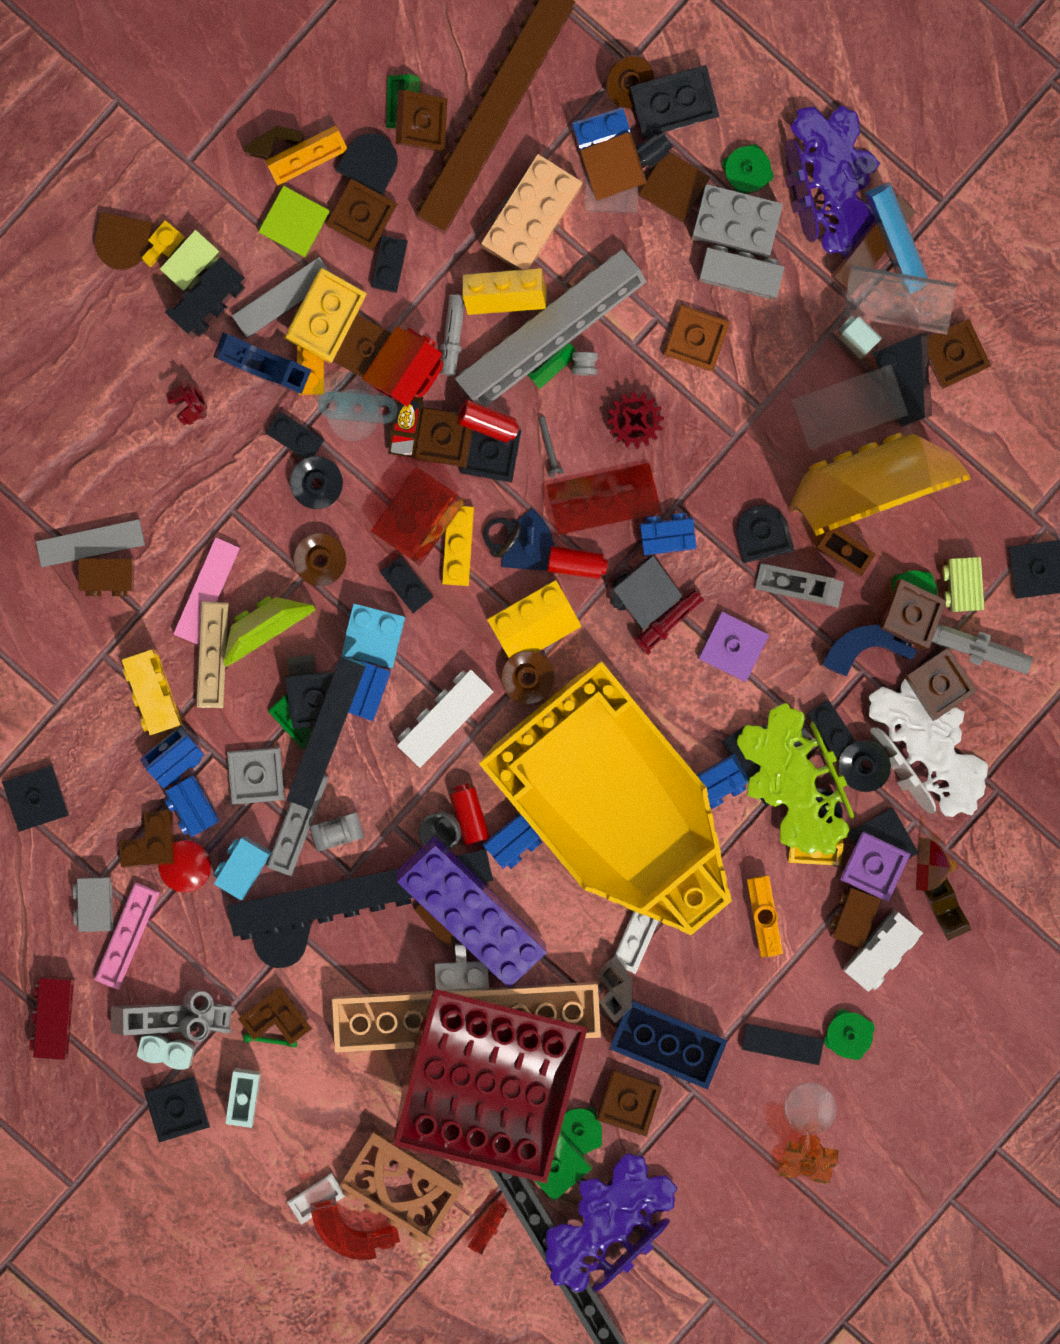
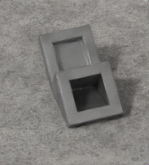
M617 957L610 959L596 973L609 990L599 1003L614 1023L632 1008V977Z

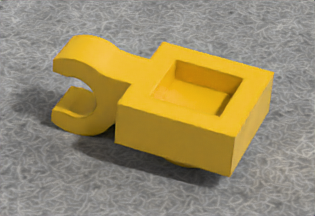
M164 221L148 239L153 247L142 257L143 262L151 268L162 254L169 259L184 242L185 236L167 221Z

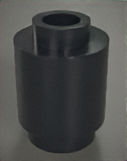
M661 131L657 134L652 133L636 146L642 169L645 166L651 169L670 154L669 150L673 146Z

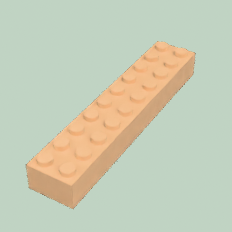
M597 982L443 990L587 1027L585 1038L601 1037ZM433 991L334 996L332 1006L335 1052L414 1048L415 1040Z

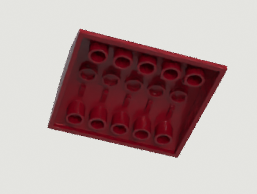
M434 988L415 1040L404 1081L393 1146L547 1184L588 1028Z

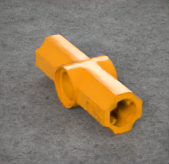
M766 875L746 879L760 957L783 954L777 921L778 915L775 910L770 877ZM763 909L771 911L772 918L768 923H760L758 920V914Z

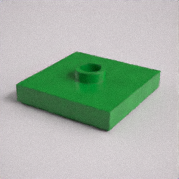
M560 1131L547 1184L535 1182L555 1201L593 1168V1165Z

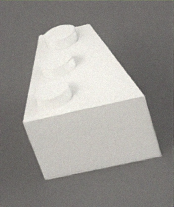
M892 909L865 941L863 949L859 948L842 970L868 992L872 988L876 990L885 978L883 976L889 969L893 970L899 964L903 954L916 944L923 933L899 912Z

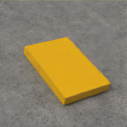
M320 268L284 338L329 364L332 363L367 293L329 271Z

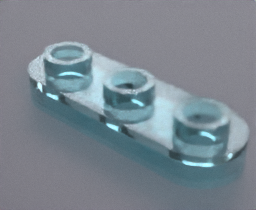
M327 392L320 397L318 402L320 413L328 419L388 424L398 414L397 404L392 398L386 396ZM331 401L337 403V408L333 411L327 409V405ZM362 404L363 411L360 413L354 412V406ZM383 406L389 407V414H380V408Z

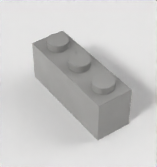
M713 245L712 249L707 248L698 282L776 300L784 266H780V261L764 258V261L753 259V254L739 251L738 255L728 253V248Z

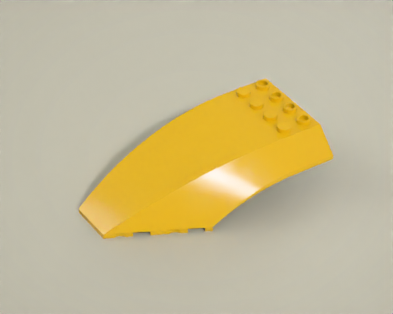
M900 432L884 439V444L877 446V443L873 442L859 448V453L852 455V452L848 451L833 458L835 461L833 463L827 464V461L824 460L809 467L810 471L804 474L789 506L790 513L795 511L801 512L817 536L824 533L823 527L829 526V529L833 530L919 497L962 482L961 477L964 482L971 478L962 463L950 451L915 434L902 437Z
M602 661L573 678L496 742L479 762V765L555 854L583 890L597 894L611 902L618 903L689 935L696 932L732 902L721 858L719 841L715 831L713 814L709 804L707 787L680 757Z

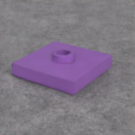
M721 612L698 659L746 682L769 634Z
M862 831L840 880L889 902L910 853Z

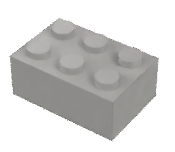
M706 184L691 240L722 246L738 252L750 253L761 258H769L783 204Z

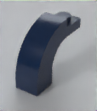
M227 333L222 334L213 355L214 358L236 369L299 394H302L311 373V369L299 363L264 351Z
M867 625L847 631L837 638L827 650L820 666L842 676H847L855 658L867 648L881 647L908 660H913L917 650L911 648L912 644L901 638L894 640V635L880 629V625Z

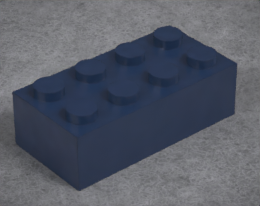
M632 999V1008L619 1019L609 1043V1049L708 1090L728 1040L722 1035Z

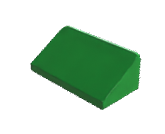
M411 74L388 76L386 129H396L398 91L407 90L420 93V78Z
M567 343L527 375L528 378L541 389L573 360L572 353L577 351L570 343Z
M285 694L268 712L299 747L304 750L307 747L314 726L293 728L288 694Z

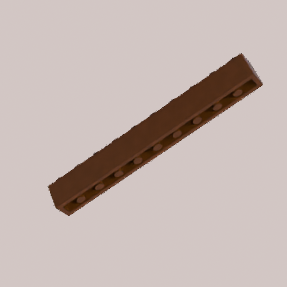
M534 0L533 5L536 7L531 15L527 13L522 20L520 28L523 30L520 36L512 38L507 47V51L510 52L505 61L501 59L494 70V73L497 75L492 84L488 82L481 93V96L484 98L479 107L475 105L468 116V119L471 120L466 130L461 128L455 139L458 145L454 152L448 151L441 164L445 168L440 176L435 174L428 187L432 189L428 198L422 197L415 210L419 212L417 215L418 220L446 235L575 7L574 0Z

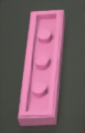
M215 537L174 631V635L199 645L201 601H218L239 553V547Z
M135 882L96 974L95 981L117 990L120 989L159 897V891Z

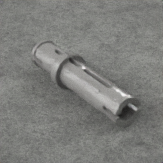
M452 294L449 295L444 344H441L443 368L440 374L456 376L458 355L462 349V346H460V336L465 303L463 296Z

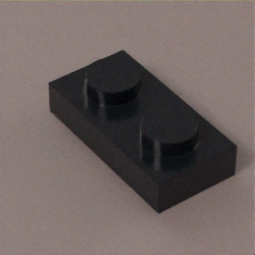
M382 235L371 288L397 294L408 241Z
M282 412L278 413L266 432L268 436L304 459L314 457L325 441Z
M401 556L380 572L413 614L434 598Z
M826 700L806 714L810 722H814L822 740L828 749L833 751L836 758L842 754L848 745L856 742L829 700Z

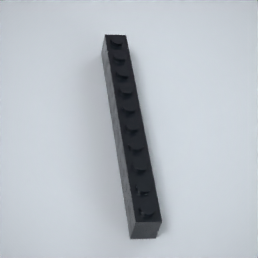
M486 849L456 856L489 887L488 882L493 881V876ZM398 868L228 905L227 909L233 937L240 936L242 941L256 938L255 932L266 930L267 935L282 932V926L291 924L292 929H298L308 926L307 921L318 919V924L334 921L333 915L343 913L344 918L360 915V909L369 908L370 913L385 910V904L395 902L396 907L412 904L411 898L413 897L397 882L396 872L400 869Z

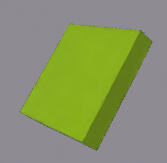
M283 186L262 224L259 234L306 258L329 216L330 210Z

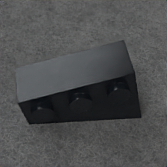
M220 257L198 279V283L181 296L183 299L173 309L169 307L165 313L192 339L196 335L200 338L209 329V321L214 316L219 318L226 311L228 306L225 304L232 297L236 299L242 294L246 288L244 286L246 280Z
M928 332L918 334L873 352L900 427L932 416L931 383H929L930 360L928 358L927 343L929 341Z

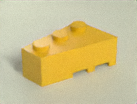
M149 650L122 659L125 678L127 682L130 681L133 689L131 692L133 702L136 707L139 706L142 716L139 718L144 732L149 731L150 735H154L183 725L158 651Z

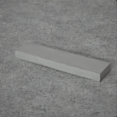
M320 257L232 315L247 339L304 300L318 270L323 268L329 271Z
M140 519L36 541L42 568L146 545Z
M324 776L311 810L291 802L267 868L292 876L329 777Z

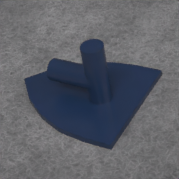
M531 509L518 520L521 525V533L517 542L502 558V567L547 571L550 547L555 546L545 521L534 509ZM510 534L508 535L505 543L509 540Z

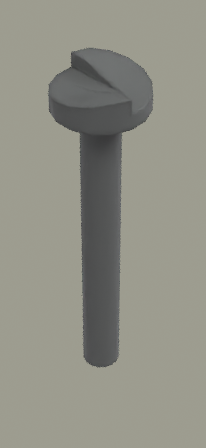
M544 416L539 418L552 468L548 475L553 478L555 474L564 473L563 468L558 469Z

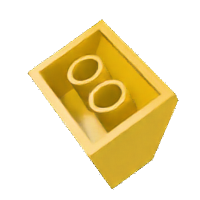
M556 580L487 619L509 659L513 655L524 651L537 653L582 627Z

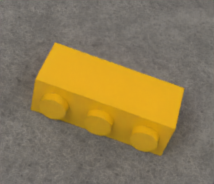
M542 268L463 275V299L467 314L546 309V284Z

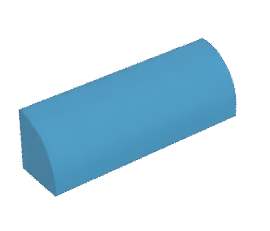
M887 182L865 192L901 285L903 289L913 293L926 285L929 278L890 182Z

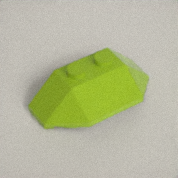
M270 596L264 598L256 604L258 609L250 614L246 610L234 618L236 623L231 625L223 663L226 667H229L315 612V606L278 597L271 599Z

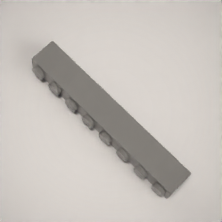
M623 249L620 250L617 254L610 256L599 268L588 273L586 278L577 285L569 288L559 299L548 304L546 309L537 316L526 321L520 329L507 336L497 347L485 353L475 364L464 369L455 380L471 401L485 407L644 285L646 280L641 270Z

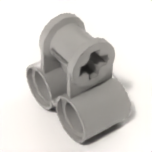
M358 812L310 826L317 852L365 838Z
M197 989L190 990L185 994L183 999L184 1007L189 1012H192V1014L183 1018L179 1028L182 1036L199 1042L208 1036L209 1030L232 1033L230 1021L231 1014L235 1011L234 1006L213 1004L211 995ZM201 995L203 998L202 1006L195 1009L193 1005L194 999ZM198 1022V1032L195 1035H191L190 1026L192 1023Z

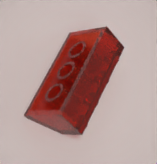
M649 463L546 485L557 536L661 514L657 489Z

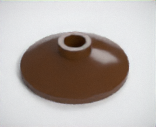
M626 56L618 60L611 67L606 78V92L610 100L619 107H634L629 86L654 79L651 65L639 56ZM628 76L627 82L624 83L625 78Z
M317 533L307 536L298 544L294 553V567L297 574L302 580L314 586H326L334 583L341 577L346 567V553L342 544L328 534ZM323 555L326 561L323 565L316 563L317 556Z
M524 651L513 655L506 662L502 670L504 690L513 700L519 703L533 704L543 700L550 693L554 684V671L550 662L536 652ZM526 672L533 675V680L529 683L523 681V675Z

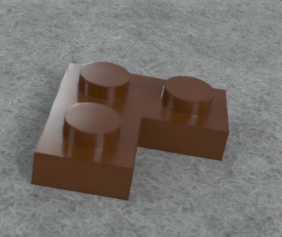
M170 810L144 812L145 839L120 841L121 867L132 868L175 864L173 812Z
M282 987L276 989L238 1018L253 1040H256L276 1025L289 1044L293 1045L313 1029Z

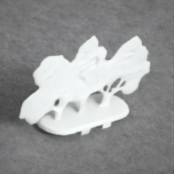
M906 679L901 684L900 693L885 687H881L869 696L871 701L869 716L874 721L885 723L889 727V736L876 727L871 728L870 733L873 741L882 746L888 753L891 768L894 769L901 779L897 784L902 791L909 790L918 804L928 813L934 814L936 811L935 802L928 792L933 791L941 797L939 805L941 812L945 816L954 817L960 812L972 816L978 807L977 800L984 795L986 787L984 780L987 777L988 764L975 755L956 754L954 750V745L961 741L962 731L959 725L963 722L965 711L954 707L937 720L932 721ZM901 724V728L896 732L895 726ZM903 740L906 743L909 758L905 760L893 742ZM915 761H922L928 768V779L923 783L910 767ZM933 771H936L935 778H931ZM937 780H946L949 783V786L945 788H939V785H933V782ZM945 791L949 792L950 795L945 797L942 793Z

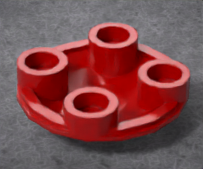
M181 840L174 842L175 864L159 865L158 869L161 879L169 888L176 892L188 893L195 891L206 883L210 875L211 862L209 853L201 845L193 841Z

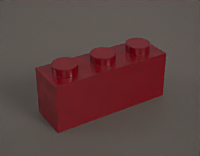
M42 976L39 982H35L34 998H38L37 1008H33L32 1024H36L35 1035L31 1034L29 1050L34 1051L33 1058L58 1060L68 1058L75 978Z

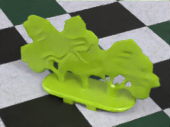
M784 703L770 710L766 729H763L761 726L746 725L742 734L737 739V745L744 754L745 759L752 760L761 766L760 771L750 777L747 796L755 799L764 798L766 803L774 807L782 803L787 805L789 810L780 825V842L791 848L797 847L801 852L808 854L817 851L822 852L824 855L835 854L837 842L846 838L849 832L848 824L842 818L834 816V808L837 801L842 802L849 817L854 818L853 811L843 787L847 786L843 775H837L832 764L837 761L833 751L826 750L814 722L810 723V727L815 739L808 740L802 737L801 729L805 720L803 712L791 709L789 704ZM800 741L803 745L795 747L794 742ZM814 746H818L826 764L823 767L816 768L807 759L806 755ZM829 772L836 791L829 796H825L817 791L815 779L817 776ZM816 797H822L824 800L819 803ZM825 803H829L828 806H825L829 811L823 818H820L818 816L820 807ZM832 816L833 821L827 823L828 817Z

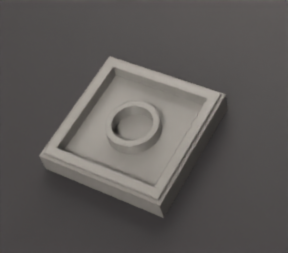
M281 747L227 752L232 804L285 800Z

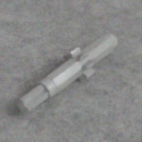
M938 624L932 642L970 655L969 662L981 666L982 661L985 660L1027 675L1034 658L1017 650L990 642L991 635L980 631L978 637Z

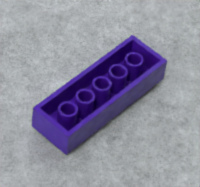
M435 836L396 872L397 882L508 988L516 983L547 953L545 942Z

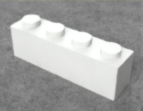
M463 670L453 680L456 684L450 692L444 689L434 700L437 705L431 711L426 708L416 718L419 724L413 730L408 727L398 737L401 742L397 746L419 768L493 693L472 670L468 673Z

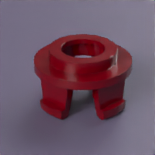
M183 380L179 382L178 387L166 393L169 404L175 402L182 403L184 401L188 404L177 415V418L183 425H191L194 421L198 419L203 420L207 417L206 410L208 407L206 401L194 384H189Z

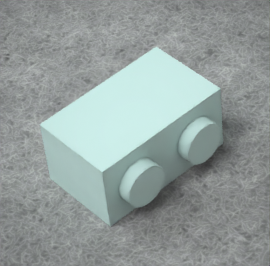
M241 1068L234 1069L225 1124L253 1127L261 1071Z

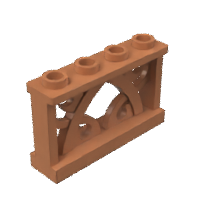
M375 1129L340 1183V1187L343 1189L342 1193L352 1200L358 1198L365 1202L364 1207L376 1215L378 1212L388 1217L386 1220L388 1223L398 1229L403 1226L410 1231L409 1236L420 1243L423 1240L428 1243L430 1242L463 1190L462 1184L410 1151L393 1146L391 1139ZM373 1145L379 1148L375 1166L361 1164ZM396 1160L399 1163V1168L395 1171H389L384 1169V1165L391 1168L389 1165L390 1161ZM409 1168L414 1171L412 1186L418 1198L407 1201H391L386 1190L384 1175L395 1177L405 1173ZM362 1170L374 1172L375 1177L366 1176L362 1179L368 1180L370 1185L367 1189L360 1188L355 1183L356 1174ZM421 1179H426L429 1182L428 1187H423L428 1192L426 1194H423L418 1187V1182ZM376 1190L380 1201L371 1196ZM444 1191H447L450 1195L438 1213L432 1201L438 1198ZM427 1205L432 1211V1222L426 1226L418 1225L414 1220V1216L421 1214L425 1218V1211L422 1206ZM408 1211L407 1218L402 1216L398 1212Z

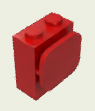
M396 326L362 380L383 395L408 407L414 397H422L428 392L443 368V360L440 358L442 353L434 348L436 343L429 337L421 336L409 327L405 331Z

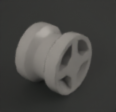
M572 353V359L575 361L572 375H598V369L595 367L598 353Z

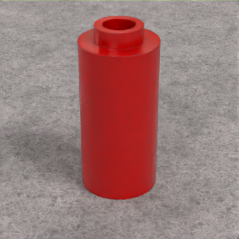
M465 400L457 418L458 425L505 443L509 442L510 439L514 440L519 430L516 418L470 400Z
M551 546L547 572L600 579L601 574L606 575L608 559H603V553Z
M469 783L454 787L455 792L451 793L450 796L457 820L460 823L464 844L467 845L490 838L476 788H470Z

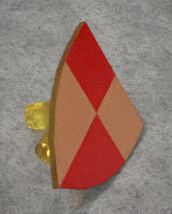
M919 837L916 890L929 891L939 887L947 878L949 872L956 870L957 863L955 860L948 859L943 848L936 841Z

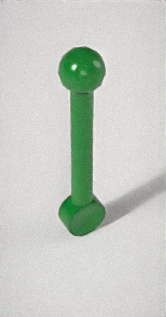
M248 1032L243 1035V1040L246 1043L257 1041L288 1047H297L298 1042H295L293 1045H290L287 1040L259 1037L253 1040Z

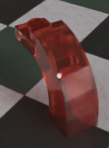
M336 1197L310 1203L312 1219L320 1238L329 1248L342 1256L357 1260L376 1259L375 1248L389 1249L394 1247L395 1243L400 1242L398 1229L393 1225L371 1231H358L350 1228L340 1216Z

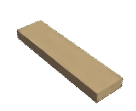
M201 601L196 707L223 708L225 664L223 661L226 652L228 623L227 602Z

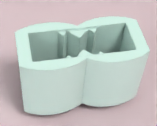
M851 316L838 329L842 333L838 338L860 360L882 339L860 316L857 319Z
M158 1033L144 1034L140 1040L137 1056L149 1063L163 1062L174 1069H187L192 1064L196 1046L182 1039L169 1040Z

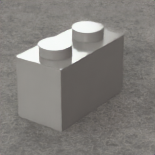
M112 876L78 878L77 883L73 884V899H78V910H74V926H78L79 932L113 930Z

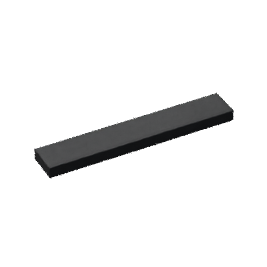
M344 655L340 657L286 799L287 801L310 810L312 809L367 664Z

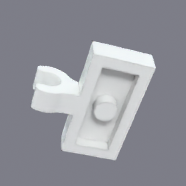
M455 943L456 962L435 963L436 989L489 988L488 968L481 961H467L466 947L462 943Z

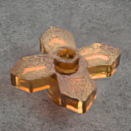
M803 1135L797 1143L786 1142L783 1159H780L777 1175L787 1178L803 1175L808 1176L813 1182L829 1184L832 1178V1168L836 1167L839 1151L823 1148L820 1138L817 1136Z

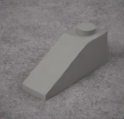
M761 563L755 589L838 608L844 582L830 577Z
M184 1004L111 1006V1033L139 1035L180 1032L179 1026L183 1018L191 1016L192 1012L185 1009ZM197 1022L192 1023L190 1031H197Z

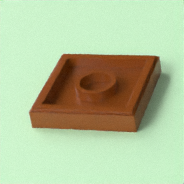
M628 132L580 150L596 201L647 184L631 133Z
M680 305L663 356L713 372L730 322Z

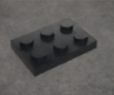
M701 65L629 86L643 138L649 137L652 133L657 134L659 131L664 133L720 117L707 65Z

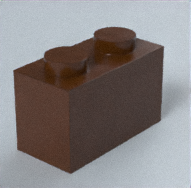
M829 527L814 548L857 577H861L876 555L839 529L830 530Z
M79 559L78 590L85 591V596H101V591H112V596L128 597V592H134L135 560Z
M848 887L847 892L843 890L838 901V906H841L838 916L834 915L828 928V930L832 931L830 936L863 949L881 899Z

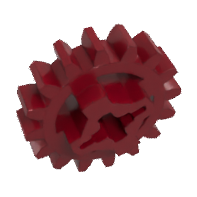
M633 391L629 399L623 394L621 396L623 402L620 403L616 400L613 402L616 410L608 411V414L613 416V419L607 420V424L614 427L609 433L610 435L617 433L618 437L615 442L619 443L623 439L625 441V448H628L630 443H634L635 449H639L641 442L648 447L649 438L655 441L658 439L654 432L663 430V427L658 425V422L663 421L664 417L657 415L662 408L661 406L654 408L655 398L649 401L645 400L646 393L637 398L636 392ZM631 403L642 404L639 409H631L626 405ZM649 412L653 416L652 428L647 423L646 418ZM619 413L624 418L625 424L621 430L618 425ZM637 414L640 415V423L642 425L639 426L636 424L634 426H631V418L629 417V415H632L634 417L637 416ZM631 432H641L645 435L640 438L629 437Z

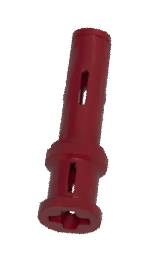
M692 588L658 621H652L639 636H634L632 639L649 656L651 649L661 640L665 641L669 636L668 632L703 602L704 598L697 590Z

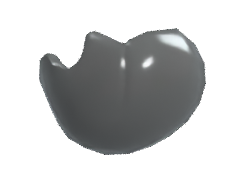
M444 811L434 812L424 818L418 829L419 840L423 846L435 836L447 849L454 847L458 840L461 839L462 834L458 820L453 814Z

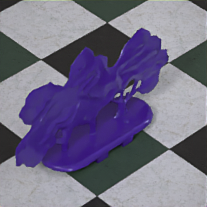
M841 105L831 113L830 119L827 120L815 107L798 109V117L794 120L791 129L793 134L803 141L805 148L801 152L799 145L793 139H788L785 146V157L789 176L785 177L787 188L792 187L795 201L791 203L793 213L799 214L804 235L809 242L813 243L818 238L819 220L826 227V232L823 234L821 242L823 249L828 253L837 252L846 257L875 220L870 204L859 200L856 193L859 189L867 187L870 181V173L876 171L880 162L868 150H856L853 147L857 136L860 134L859 117L855 111L848 110ZM811 147L817 148L816 152L809 154V149ZM804 161L814 165L811 182L808 180ZM818 187L824 193L825 202L820 210H815L811 193L812 188ZM831 204V209L825 210V207ZM824 214L836 216L839 220L838 224L828 222L829 219L824 217ZM829 227L835 228L836 232L831 233Z
M633 1154L624 1155L613 1168L612 1185H605L598 1179L580 1181V1194L583 1196V1199L579 1202V1214L584 1218L582 1226L561 1224L547 1230L546 1243L548 1248L546 1251V1263L552 1269L550 1278L554 1286L566 1284L573 1291L582 1292L589 1283V1273L595 1270H604V1273L592 1286L593 1292H597L609 1284L620 1272L628 1273L634 1267L632 1261L639 1254L647 1255L654 1248L650 1243L670 1223L669 1218H664L652 1225L651 1218L652 1214L657 1211H670L674 1208V1193L677 1191V1186L666 1175L647 1178L648 1168L645 1158L634 1156ZM641 1209H644L647 1212L645 1218L640 1213ZM635 1225L646 1228L647 1231L631 1245L628 1241V1236H630L632 1228ZM620 1242L627 1251L613 1264H610L605 1260L606 1249L611 1243ZM598 1249L602 1250V1256L597 1254ZM585 1256H594L599 1260V1263L594 1261L593 1265L583 1262V1258ZM587 1267L588 1270L584 1273L580 1268Z

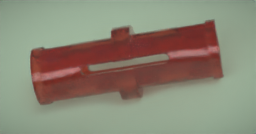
M494 1200L484 1220H480L478 1223L480 1227L468 1245L471 1250L483 1255L492 1236L498 1233L499 1230L497 1228L509 1208Z

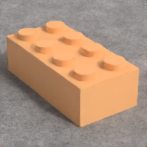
M538 154L484 238L481 248L516 270L530 269L582 188L583 182Z

